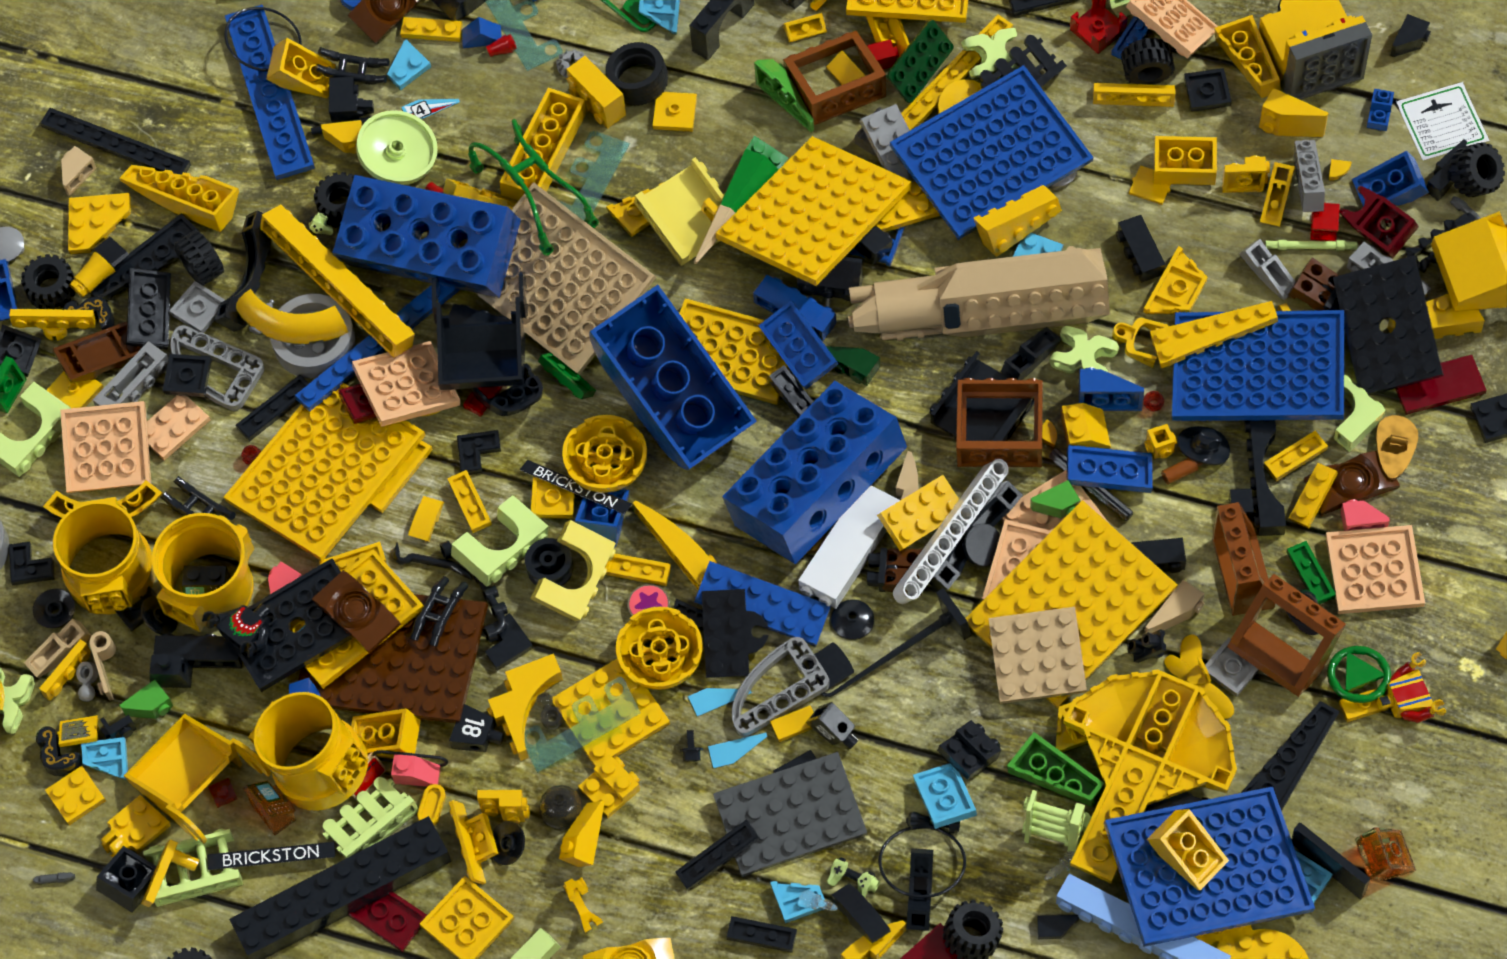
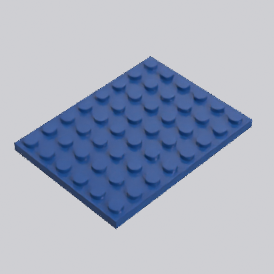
M1024 65L894 139L889 145L958 240L977 229L974 217L978 215L983 217L993 208L998 210L1004 207L1006 202L1010 200L1017 201L1021 198V195L1042 185L1048 188L1093 162L1094 159Z
M1344 310L1276 311L1278 322L1252 333H1247L1237 339H1228L1223 341L1222 345L1217 347L1213 345L1204 349L1202 353H1193L1186 356L1185 360L1175 363L1173 368L1172 421L1344 420ZM1175 312V325L1225 312Z
M1273 787L1107 819L1103 823L1143 947L1310 913L1315 910ZM1190 809L1229 860L1200 891L1166 863L1146 840L1175 810Z

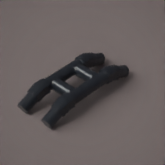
M320 47L318 50V54L326 57V59L339 61L338 70L320 64L316 65L315 71L326 77H354V81L369 85L387 82L386 75H365L367 66L372 68L389 66V58H365L342 54ZM347 62L359 64L358 72H345Z
M180 476L173 482L190 496L188 500L182 505L181 502L170 496L167 492H164L160 497L173 510L184 516L195 513L190 509L197 501L207 506L202 513L212 514L215 511L218 515L233 520L236 516L235 512L210 499Z
M443 576L433 585L419 616L414 621L410 639L418 641L426 620L435 622L429 645L437 647L445 625L457 602H459L463 593L467 590L468 584L461 582L452 591L450 598L440 594L449 583V579ZM435 603L445 605L441 615L430 612Z

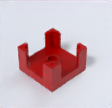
M1092 0L1091 9L1080 18L1079 12L1071 16L1070 31L1099 54L1123 34L1127 28L1128 17L1120 12L1118 19L1106 9V0Z

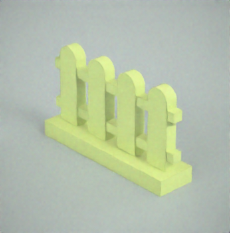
M384 777L376 778L374 781L376 790L371 795L367 791L359 792L357 795L359 805L354 809L350 805L342 806L340 809L342 819L337 823L333 819L324 821L323 828L325 833H323V836L327 840L331 837L339 845L336 849L340 854H343L345 859L389 837L418 812L415 801L410 795L407 796L405 792L400 794L393 787L395 783L391 778L388 781ZM381 795L390 803L385 808L376 801ZM364 809L373 817L368 822L359 815ZM347 823L356 831L351 836L342 829Z

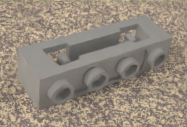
M1315 140L1295 141L1293 161L1302 211H1324L1325 189Z
M1363 242L1349 257L1347 269L1354 272L1394 260L1381 254L1373 245ZM1421 280L1427 301L1431 288L1426 282Z
M148 341L93 399L94 405L138 402L146 389L151 388L155 380L166 372L169 360L167 354Z

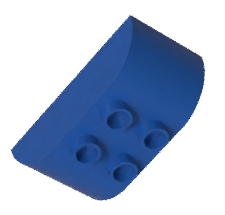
M659 285L647 291L589 332L594 352L610 379L657 444L681 468L689 470L757 422Z

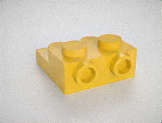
M1254 155L1245 157L1244 164L1232 163L1225 165L1222 193L1263 192L1264 184H1268L1270 162L1266 161V157Z
M608 755L594 768V772L578 786V789L591 802H605L603 814L607 818H610L640 791L638 783L640 779L632 771L628 773L624 769L625 764L619 757L613 758L611 755Z
M522 790L477 791V799L482 813L491 817L501 814L503 822L513 821L517 824L529 819L530 807L527 797L523 796Z

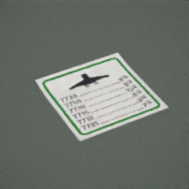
M1463 82L1396 101L1422 160L1450 152L1463 139L1467 141L1466 146L1490 141Z

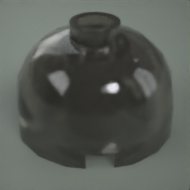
M555 785L547 789L539 802L540 816L547 826L554 827L556 830L569 829L583 809V802L578 792L566 785Z

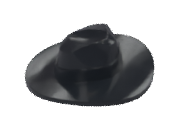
M1203 426L1189 427L1178 435L1177 446L1184 456L1193 461L1208 465H1221L1229 458L1230 446L1227 439L1221 432L1213 428Z

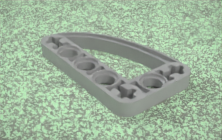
M185 325L177 327L172 334V354L181 355L180 348L184 347L202 356H210L211 360L239 371L225 395L207 385L205 396L229 410L237 411L241 409L264 373L263 361L253 354ZM186 333L188 338L182 337L181 339L180 335H184ZM199 340L207 341L206 345L201 348L197 347L196 343ZM221 347L224 349L221 355L213 354L216 348ZM235 355L242 356V360L240 362H231V359ZM258 364V368L251 369L250 365L255 366ZM249 380L250 384L247 387L242 388L239 386L240 381ZM237 396L238 401H233V403H231L230 399L234 400Z
M791 638L777 647L756 665L741 684L732 706L733 724L740 736L748 737L769 725L770 721L788 714L829 688L830 682L827 673L803 638ZM793 645L801 646L803 656L800 657L799 652L796 649L793 650ZM789 654L804 678L741 715L745 699L756 682L772 666ZM811 660L814 662V667L806 670L802 667L803 662ZM816 679L823 680V685L816 684ZM808 683H810V686H812L813 688L812 692L810 691V687L807 685ZM799 688H804L807 690V694L799 698L795 695V691ZM785 699L788 701V706L780 709L776 706L777 701ZM761 710H767L770 715L767 719L761 720L758 718V713ZM752 716H754V719L757 723L756 725L754 724V721L752 722ZM742 722L748 724L749 728L747 730L744 727L741 728Z

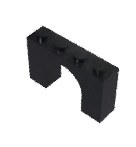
M710 0L689 25L692 51L709 60L720 47L719 30L727 13L731 11L744 18L754 6V0Z

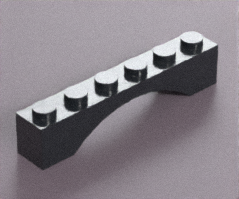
M258 210L246 216L241 232L246 250L244 276L236 291L228 299L219 303L214 320L233 332L245 328L248 324L237 312L236 303L248 290L251 289L255 294L259 289V280L266 267V257L271 250L270 244L272 239L260 229L261 217L264 213Z
M1244 420L1245 433H1249V439H1246V450L1251 453V458H1248V470L1252 471L1253 477H1250V489L1254 490L1255 496H1252L1253 509H1256L1257 515L1253 517L1254 528H1258V536L1284 535L1286 529L1284 506L1270 491L1263 471L1264 456L1269 446L1275 440L1276 421Z
M1009 481L1001 482L969 528L981 523L990 524L994 527L1013 509L1023 494ZM964 535L929 582L937 592L942 588L949 590L960 576L968 560L962 549Z

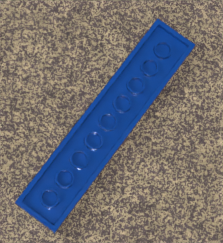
M265 10L243 12L236 16L228 27L237 57L251 66L269 69L275 42ZM231 13V14L225 15L226 22H228V20H229L235 13ZM240 63L276 180L315 169L291 91L267 80L268 72L257 71Z

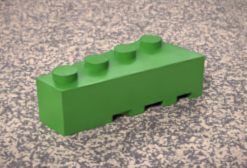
M1035 732L1032 733L1007 765L1008 773L1090 807L1095 805L1105 789V784Z

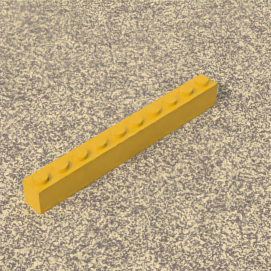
M280 204L262 214L260 229L393 358L413 347L415 336L413 330L406 326L399 316L393 313L382 300L378 299L372 290L359 280L357 275L349 271L345 264L339 261L331 250L326 248L316 236L312 235L305 225L300 223L289 210H286Z

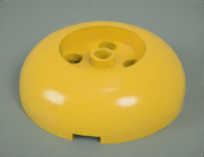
M598 415L585 419L584 423L569 432L563 444L562 456L566 471L578 485L593 492L610 493L626 488L639 477L646 463L647 446L642 432L640 433L629 420L615 415ZM618 448L621 450V452L614 453L613 449Z
M651 607L637 612L620 629L616 640V655L622 671L634 683L648 689L663 690L682 684L695 672L702 657V638L697 625L691 618L689 619L679 610L669 607ZM667 638H670L674 640V642L669 645L665 640ZM647 641H652L650 647L644 646ZM670 657H674L677 660L675 662H671L668 659ZM649 660L654 661L651 665L646 664Z

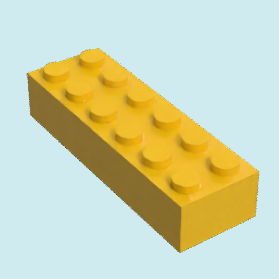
M548 88L523 138L545 161L549 169L556 174L586 115L585 99ZM519 143L509 162L512 167L529 158L521 143ZM536 164L518 173L524 180L527 188L534 182L546 192L553 180ZM505 171L500 180L501 195L519 201L524 195V191Z

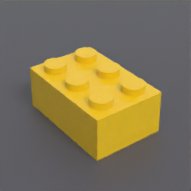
M583 56L566 69L570 95L585 99L586 111H590L599 124H603L608 129L626 116L623 93L586 56Z
M1155 136L1154 184L1215 185L1217 175V137Z

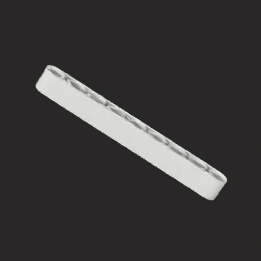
M996 459L982 467L894 588L893 596L896 602L905 604L919 597L1007 475L1008 465L1004 460Z

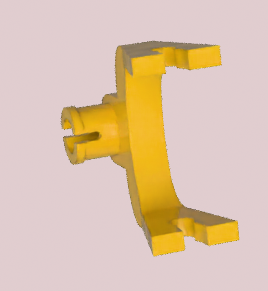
M1138 318L1133 326L1126 323H1117L1112 331V340L1118 344L1126 343L1125 354L1153 368L1157 356L1136 351L1134 348L1135 336L1142 327L1153 331L1168 327V324L1144 318Z
M581 877L576 881L571 878L564 882L565 885L563 887L570 902H573L581 917L585 933L592 929L589 924L590 922H593L596 926L602 924V919L587 909L580 894L584 895L589 892L583 878Z

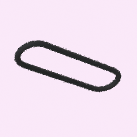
M377 750L372 753L373 756L383 753L439 759L445 762L438 764L440 767L448 764V760L441 756ZM377 756L380 761L393 762V759Z

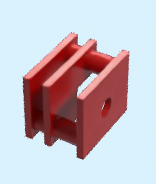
M1324 203V211L1312 212L1310 240L1336 241L1339 228L1340 204Z

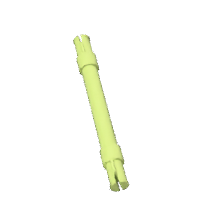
M1266 240L1265 246L1267 249L1278 250L1336 249V251L1357 250V241Z

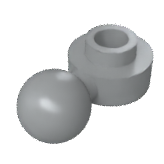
M92 662L80 663L76 671L77 679L83 683L78 690V696L85 702L91 701L95 697V689L91 686V683L96 681L99 673L96 664Z

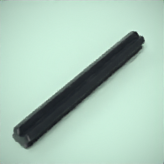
M1055 448L1051 451L1049 458L1065 471L1067 470V456L1058 448ZM1084 486L1124 521H1128L1132 517L1133 511L1106 488Z

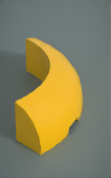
M447 178L443 189L444 194L507 206L511 210L518 202L499 193L484 188L479 190L469 186L467 183Z
M251 289L245 292L236 303L237 312L251 327L274 340L293 344H309L312 341H329L348 333L344 320L335 305L315 313H287L268 306Z
M145 480L136 490L125 496V498L118 500V503L131 517H134L149 508L163 493ZM56 490L43 507L52 514L63 518L66 513L73 509V503H79V501L70 499Z

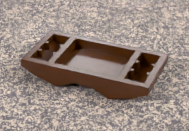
M361 0L348 14V17L377 44L422 0Z
M126 321L53 348V353L70 383L93 380L105 371L123 368L142 347L126 345Z
M1377 451L1359 454L1340 464L1327 465V467L1336 470L1338 474L1319 509V513L1322 516L1341 509L1342 503L1348 500L1363 501L1398 489L1400 484L1397 478L1390 480L1385 476L1379 464ZM1311 474L1304 477L1305 484H1307Z
M344 570L312 598L316 605L369 654L401 625L399 620L380 601L374 598L354 577Z

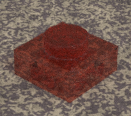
M229 778L208 786L217 808L238 799Z

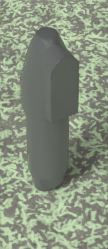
M1456 196L1452 197L1450 203L1459 212L1471 213L1476 220L1481 219L1464 200Z
M62 872L34 877L33 882L37 884L63 883L75 879V874Z

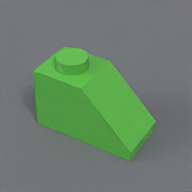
M1069 480L1032 497L1030 508L1032 511L1062 519L1081 500Z
M153 680L121 703L120 707L125 716L157 719L159 716L166 715L173 707V704L157 681Z

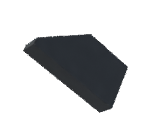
M1078 915L1037 916L1038 940L1061 939L1079 921Z

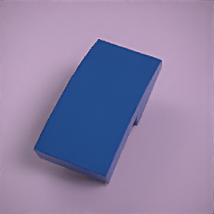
M1374 88L1367 128L1387 131L1394 92Z

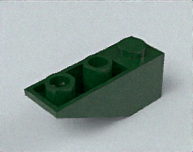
M826 346L839 363L833 369L839 374L851 377L858 384L862 383L868 386L880 368V357L863 348Z

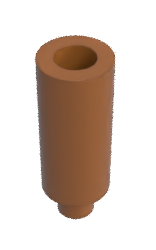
M1187 458L1162 470L1161 475L1165 483L1169 485L1198 471V466L1203 463Z

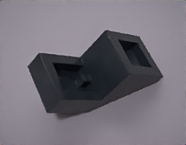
M110 236L104 238L90 249L93 253L97 252L112 267L129 255Z

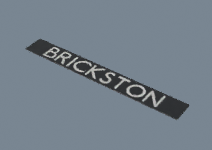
M527 460L520 468V471L623 514L632 505V503L611 494L587 490L578 485L572 478L530 460Z
M334 842L208 854V870L335 857Z

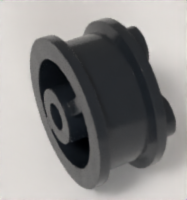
M544 538L536 541L529 547L525 555L527 574L534 585H537L539 579L546 578L559 586H563L573 574L574 565L570 549L557 542L555 538Z

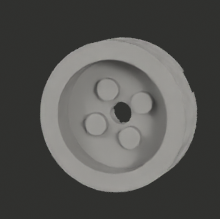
M305 294L289 300L279 309V311L287 313L308 314L319 312L335 305L348 330V333L329 341L319 340L316 343L309 342V344L286 343L270 338L279 363L288 372L296 376L301 375L303 378H317L355 347V331L350 315L331 297L322 294Z

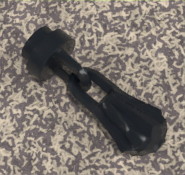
M914 811L906 818V823L912 830L922 828L935 829L933 825H930L931 819L929 816ZM960 821L943 827L949 828V833L955 834V832H959Z

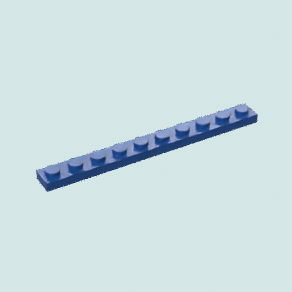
M432 285L396 313L400 320L411 329L433 312ZM440 285L441 294L438 297V303L444 304L460 289ZM369 335L295 395L296 400L310 412L322 403L324 399L328 398L333 391L338 390L342 383H346L356 375L352 368V361L379 355L386 350Z

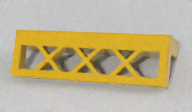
M1094 83L1093 104L1174 107L1176 89L1175 85Z

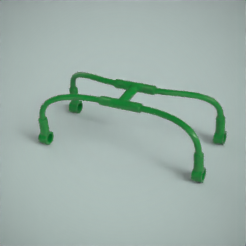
M512 119L515 133L514 142L517 146L519 143L522 144L529 158L512 167L506 159H503L488 146L473 142L469 145L468 155L471 161L469 166L475 174L481 173L484 169L483 164L478 160L474 147L488 152L500 162V166L523 189L531 206L539 233V250L543 255L548 256L553 252L554 248L549 243L546 233L543 232L533 197L518 173L536 164L543 172H546L552 179L572 192L582 202L586 216L584 221L595 228L599 224V220L594 216L591 206L583 195L554 174L531 145L526 143L521 126L518 125L516 119Z

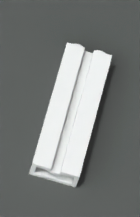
M870 486L838 519L799 578V590L807 597L816 596L820 602L826 603V606L829 607L831 605V607L836 609L868 561L869 553L874 552L887 532L877 515L900 500Z

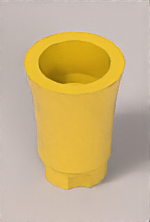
M94 252L69 285L83 298L86 294L91 293L107 277L112 275L115 269L101 255Z

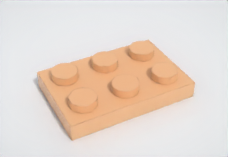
M177 395L147 421L148 446L165 461L210 421V417L188 396Z

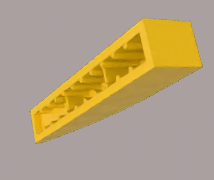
M634 501V513L696 589L699 590L709 561L717 563L711 554L707 555L689 535L673 522L638 501Z

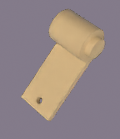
M99 631L91 636L90 647L101 680L100 683H97L100 694L103 695L105 693L111 701L114 698L102 661L113 657L116 652V646L109 634Z

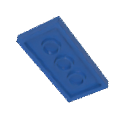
M792 300L759 325L760 329L805 389L809 388L839 364Z
M1068 445L1067 480H1069L1071 485L1151 493L1153 489L1152 453Z

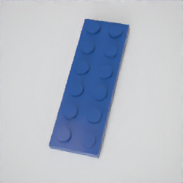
M709 561L694 602L702 605V591L745 589L746 610L754 611L761 615L768 624L767 629L791 638L800 637L807 644L817 645L831 605L828 607L826 603Z

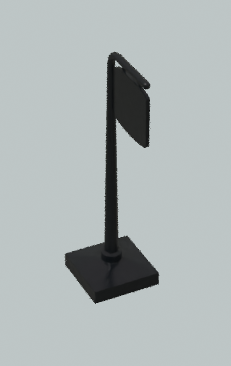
M942 588L936 592L943 613L939 616L938 620L831 693L823 692L821 695L824 697L836 695L943 626L947 627L950 625L966 640L972 636L967 620L945 589ZM834 642L814 654L829 677L828 690L854 673V669L847 656ZM807 660L810 666L808 669L804 663L802 664V667L806 670L814 667V662L811 660ZM817 678L818 681L820 682L819 684H820V685H821V684L823 685V680H820L819 678Z

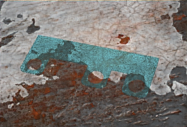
M510 0L486 1L506 35L512 34L517 46L515 51L527 71L563 53L561 46L554 39L537 46L524 25V20L538 14V9L532 0L523 1L515 6L512 5ZM525 4L533 7V12L529 15H524L520 11L521 7ZM547 45H555L557 52L554 55L546 54L545 47Z
M591 131L585 141L586 147L601 152L597 161L593 162L578 157L570 168L571 173L586 178L580 193L591 206L593 212L630 145L628 142L598 131ZM595 135L601 136L603 143L599 146H593L590 143L591 137ZM577 163H587L589 166L588 170L583 173L576 170ZM576 198L573 205L559 201L584 221L586 218L583 210L584 206L578 198Z
M618 677L605 685L604 690L611 705L601 711H598L592 697L589 695L574 702L572 709L579 723L549 741L546 740L538 725H534L525 731L526 750L537 773L641 713L624 678ZM615 683H620L623 686V693L620 696H613L610 693V688ZM584 701L591 704V711L586 715H581L578 712L579 704ZM531 731H536L540 735L539 741L534 745L529 744L526 740L528 733Z

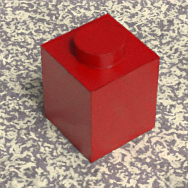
M891 39L867 45L883 70L891 68L896 62V58H899L898 49L892 45Z

